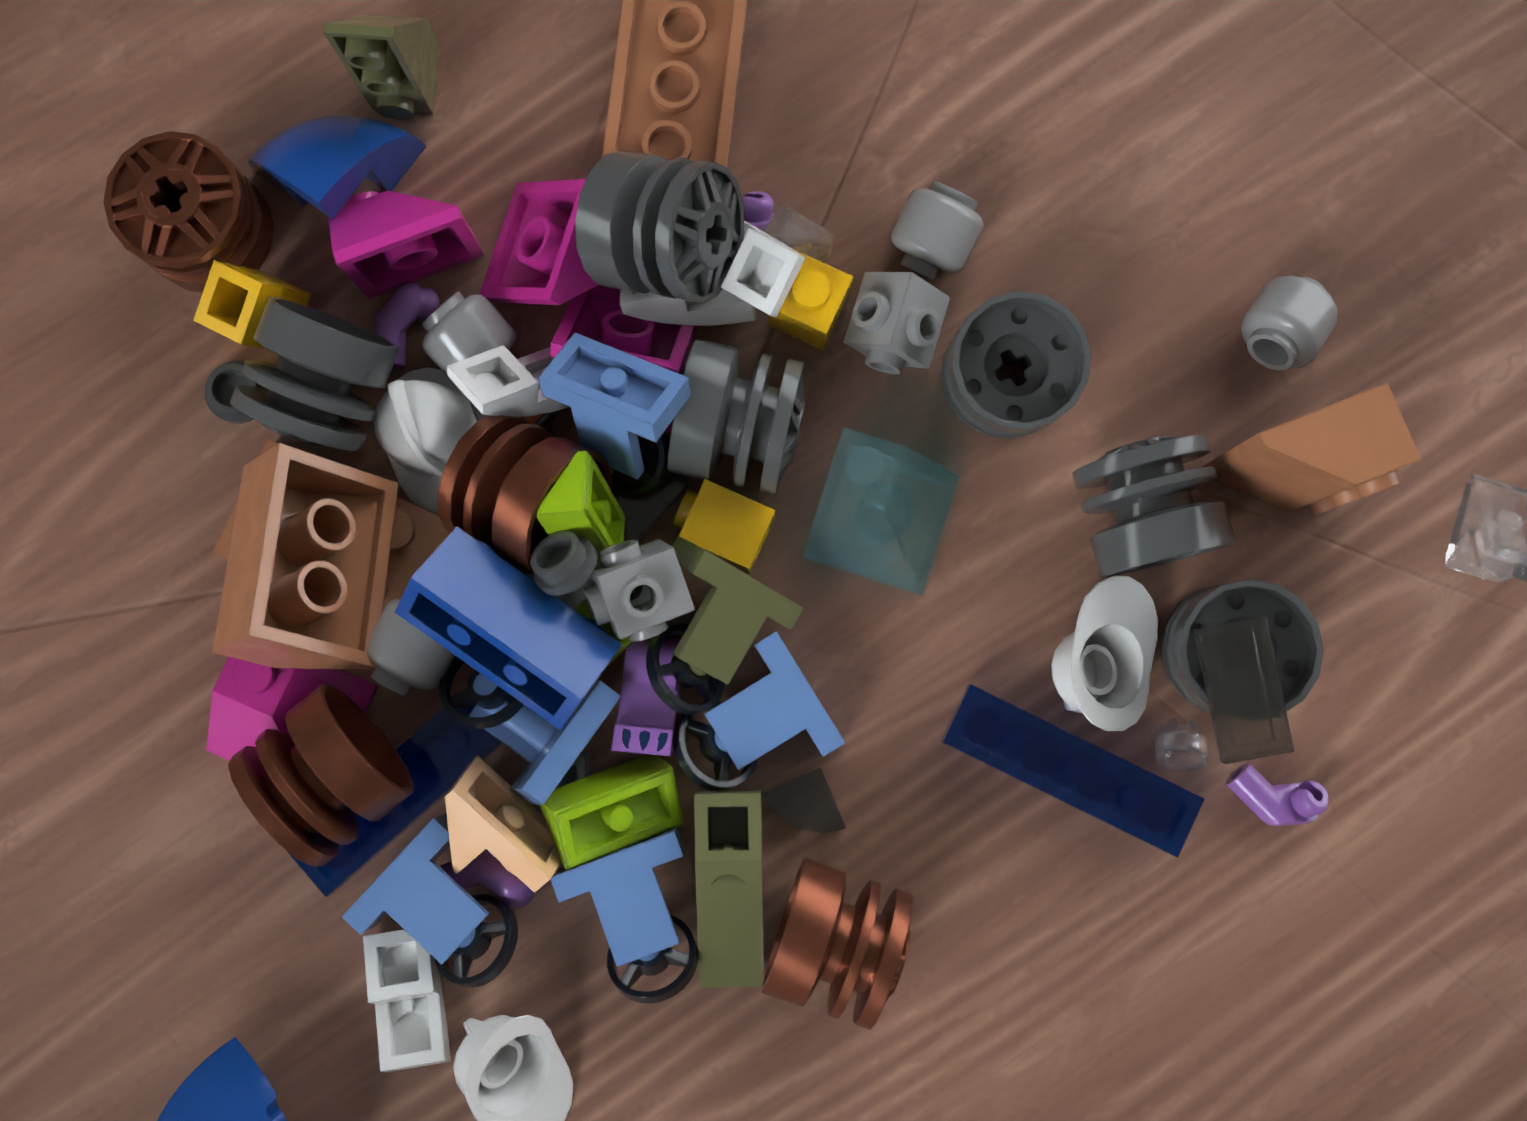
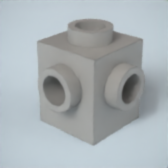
M865 272L843 343L865 355L864 363L868 367L880 372L901 374L903 367L930 368L950 297L912 272Z
M660 539L639 546L637 540H628L602 550L599 553L601 561L596 563L590 577L592 585L583 589L587 607L596 626L606 623L607 627L619 639L629 636L630 641L633 642L646 640L661 634L668 628L666 621L695 610L674 547Z

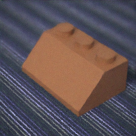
M1387 382L1260 432L1204 464L1202 467L1213 466L1216 468L1218 477L1214 481L1286 512L1309 504L1315 516L1401 483L1402 481L1397 469L1417 462L1421 458Z
M278 443L244 465L212 653L273 668L369 670L374 668L375 665L368 655V648L373 629L383 608L398 483L282 443Z

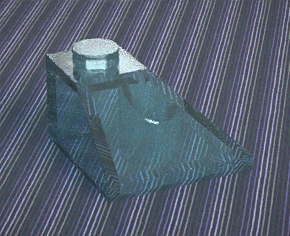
M843 427L802 558L922 596L959 475L906 446Z

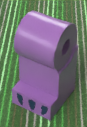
M669 636L665 638L660 649V665L671 663L673 652L681 638ZM652 638L636 642L632 641L627 646L617 724H615L611 751L672 756L674 754L673 736L678 712L662 702L650 683L646 668V654ZM674 676L663 677L670 690L679 698L681 684L677 682Z

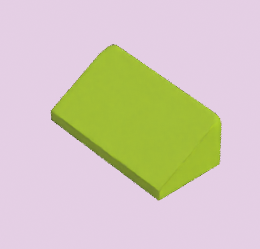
M577 451L537 510V519L548 536L557 531L567 530L573 532L576 536L587 538L595 547L597 562H600L599 553L602 550L624 542L625 514L593 457L589 455L588 451Z
M646 754L556 788L544 805H540L562 866L566 871L684 824L673 767L658 755Z

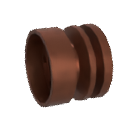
M168 131L145 137L121 154L107 177L103 204L109 228L125 249L149 264L152 269L164 278L187 291L203 293L214 260L259 270L271 250L274 224L268 202L255 185L218 146L196 134Z
M488 415L477 421L462 436L446 462L438 488V514L444 529L451 533L456 527H459L475 540L489 545L499 557L509 564L534 576V570L530 564L532 553L537 545L548 536L537 519V510L577 451H588L611 489L612 477L608 462L597 452L564 437H553L544 428L536 424H528L521 417Z
M321 684L287 712L285 722L291 738L278 730L266 729L258 735L255 742L256 747H243L232 756L228 764L231 780L237 792L258 823L280 846L298 860L313 867L324 866L337 855L339 845L351 844L358 838L360 828L355 813L369 821H379L410 796L414 789V783L406 765L379 727L347 695L332 685Z
M804 857L792 885L776 933L761 993L803 1007L812 995L818 981L830 983L827 1000L828 1015L839 1019L845 1010L852 991L857 992L853 1022L855 1025L871 1030L876 1024L886 1001L894 993L906 961L911 938L910 917L913 895L894 888L888 897L882 913L878 914L881 884L870 879L859 894L855 905L845 903L843 901L846 888V872Z

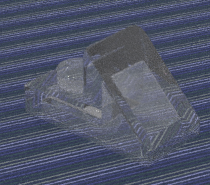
M1472 473L1466 482L1446 553V566L1496 583H1504L1512 578L1527 581V490Z

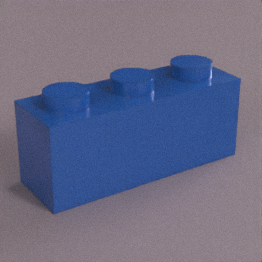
M456 527L412 575L395 610L396 614L559 730L562 729L622 645L608 635L601 626H596L593 620L584 618L555 596L544 593L534 579L524 575L499 557L489 545L475 540L459 527Z

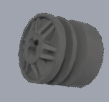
M622 150L607 154L590 170L580 192L575 218L576 248L585 272L596 284L644 294L651 292L652 294L667 298L705 303L717 297L723 290L721 288L723 281L743 241L744 204L739 184L727 167L715 162L702 160L693 162L686 158L667 160L654 154Z
M1014 291L988 299L968 315L943 355L941 383L948 406L965 426L985 437L1012 440L1038 432L1075 406L1088 383L1091 352L1084 328L1067 307L1044 294ZM1002 359L1007 366L1017 363L1021 367L1022 373L1015 379L1016 386L1011 379H1005L1000 382L996 377L995 371L1002 365Z
M269 296L253 339L269 351L279 355L277 364L245 360L241 373L265 388L237 384L230 404L238 411L261 422L266 428L287 438L314 446H329L348 451H361L367 436L366 431L343 417L361 421H372L376 411L372 405L352 393L353 386L356 384L365 387L385 388L399 352V346L348 321L292 301Z
M696 339L690 351L683 375L689 378L691 396L673 421L668 452V471L710 481L717 469L722 454L734 456V485L744 488L752 460L764 463L760 492L776 495L781 478L789 464L793 462L806 403L802 376L804 362L788 359L781 387L769 385L773 355L763 353L755 367L751 380L738 378V348Z
M1204 434L1181 438L1160 436L1137 441L1108 451L1096 461L1082 466L1072 473L1076 488L1078 489L1107 486L1108 492L1081 503L1083 513L1102 514L1114 512L1117 524L1105 528L1090 537L1101 578L1174 562L1237 543L1226 503L1223 501L1194 503L1191 491L1208 484L1218 477L1216 468L1209 466L1185 471L1183 464L1201 458L1211 452L1207 436Z
M1248 579L1201 588L1179 602L1163 626L1159 652L1164 674L1182 699L1203 712L1257 721L1281 716L1306 698L1319 678L1324 648L1318 622L1300 598L1278 584ZM1236 637L1235 646L1243 650V656L1241 660H1229L1227 662L1228 654L1219 649L1222 639H1234Z

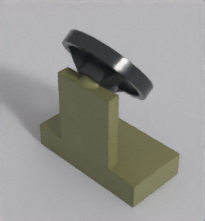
M678 536L672 547H674L680 567L712 586L689 625L675 624L669 626L664 632L652 638L647 649L646 668L650 683L662 702L678 713L695 715L712 708L720 700L725 684L729 685L767 617L792 630L804 608L707 550ZM670 634L683 635L673 652L671 663L660 665V649L665 638ZM674 676L682 686L687 688L695 687L705 702L702 705H692L682 701L670 690L663 677Z

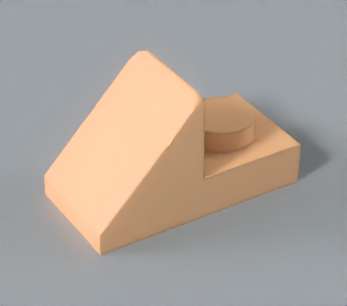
M477 755L467 765L445 796L453 871L458 874L487 849L502 863L507 871L517 876L535 893L551 880L561 862L544 816L534 806L510 790L511 785Z

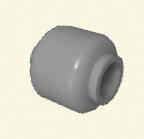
M933 181L930 189L917 188L913 190L891 232L892 243L896 248L905 253L900 264L931 280L935 279L938 270L947 273L962 271L984 227L983 219L975 212L979 202L937 181Z
M1294 275L1276 277L1263 286L1247 311L1241 324L1242 337L1247 345L1248 352L1259 364L1274 370L1302 368L1312 363L1337 324L1338 310L1331 295L1318 281Z
M458 291L421 324L427 331L422 341V348L446 376L447 365L502 345L510 350L517 339V333L512 325L482 294H473L465 298Z
M395 598L385 605L373 629L368 655L376 668L371 677L384 687L406 696L411 686L424 690L434 689L440 684V680L456 656L396 614L395 610L400 599Z

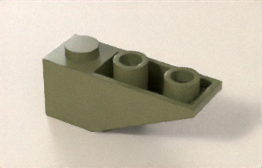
M362 14L324 23L326 38L372 110L384 117L397 120L411 119L414 117V113L433 115L440 44L427 18Z
M761 789L698 790L694 794L699 988L762 987L764 979Z

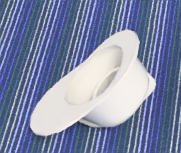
M426 367L409 371L398 380L387 384L388 391L385 392L377 404L373 420L375 436L382 449L387 453L397 480L408 498L422 509L438 513V488L445 464L458 441L477 422L470 400L442 370Z
M1110 576L1095 584L1084 598L1078 614L1075 632L1063 638L1054 651L1051 664L1052 679L1058 694L1064 700L1065 709L1083 713L1091 724L1105 731H1124L1136 724L1146 709L1150 673L1157 642L1158 617L1152 597L1145 587L1129 576Z
M507 1015L489 1017L484 1021L468 1018L463 1023L467 1035L456 1052L453 1068L456 1084L466 1097L476 1120L565 1121L572 1105L574 1084L569 1066L546 1023L541 1018L531 1015L515 1018Z

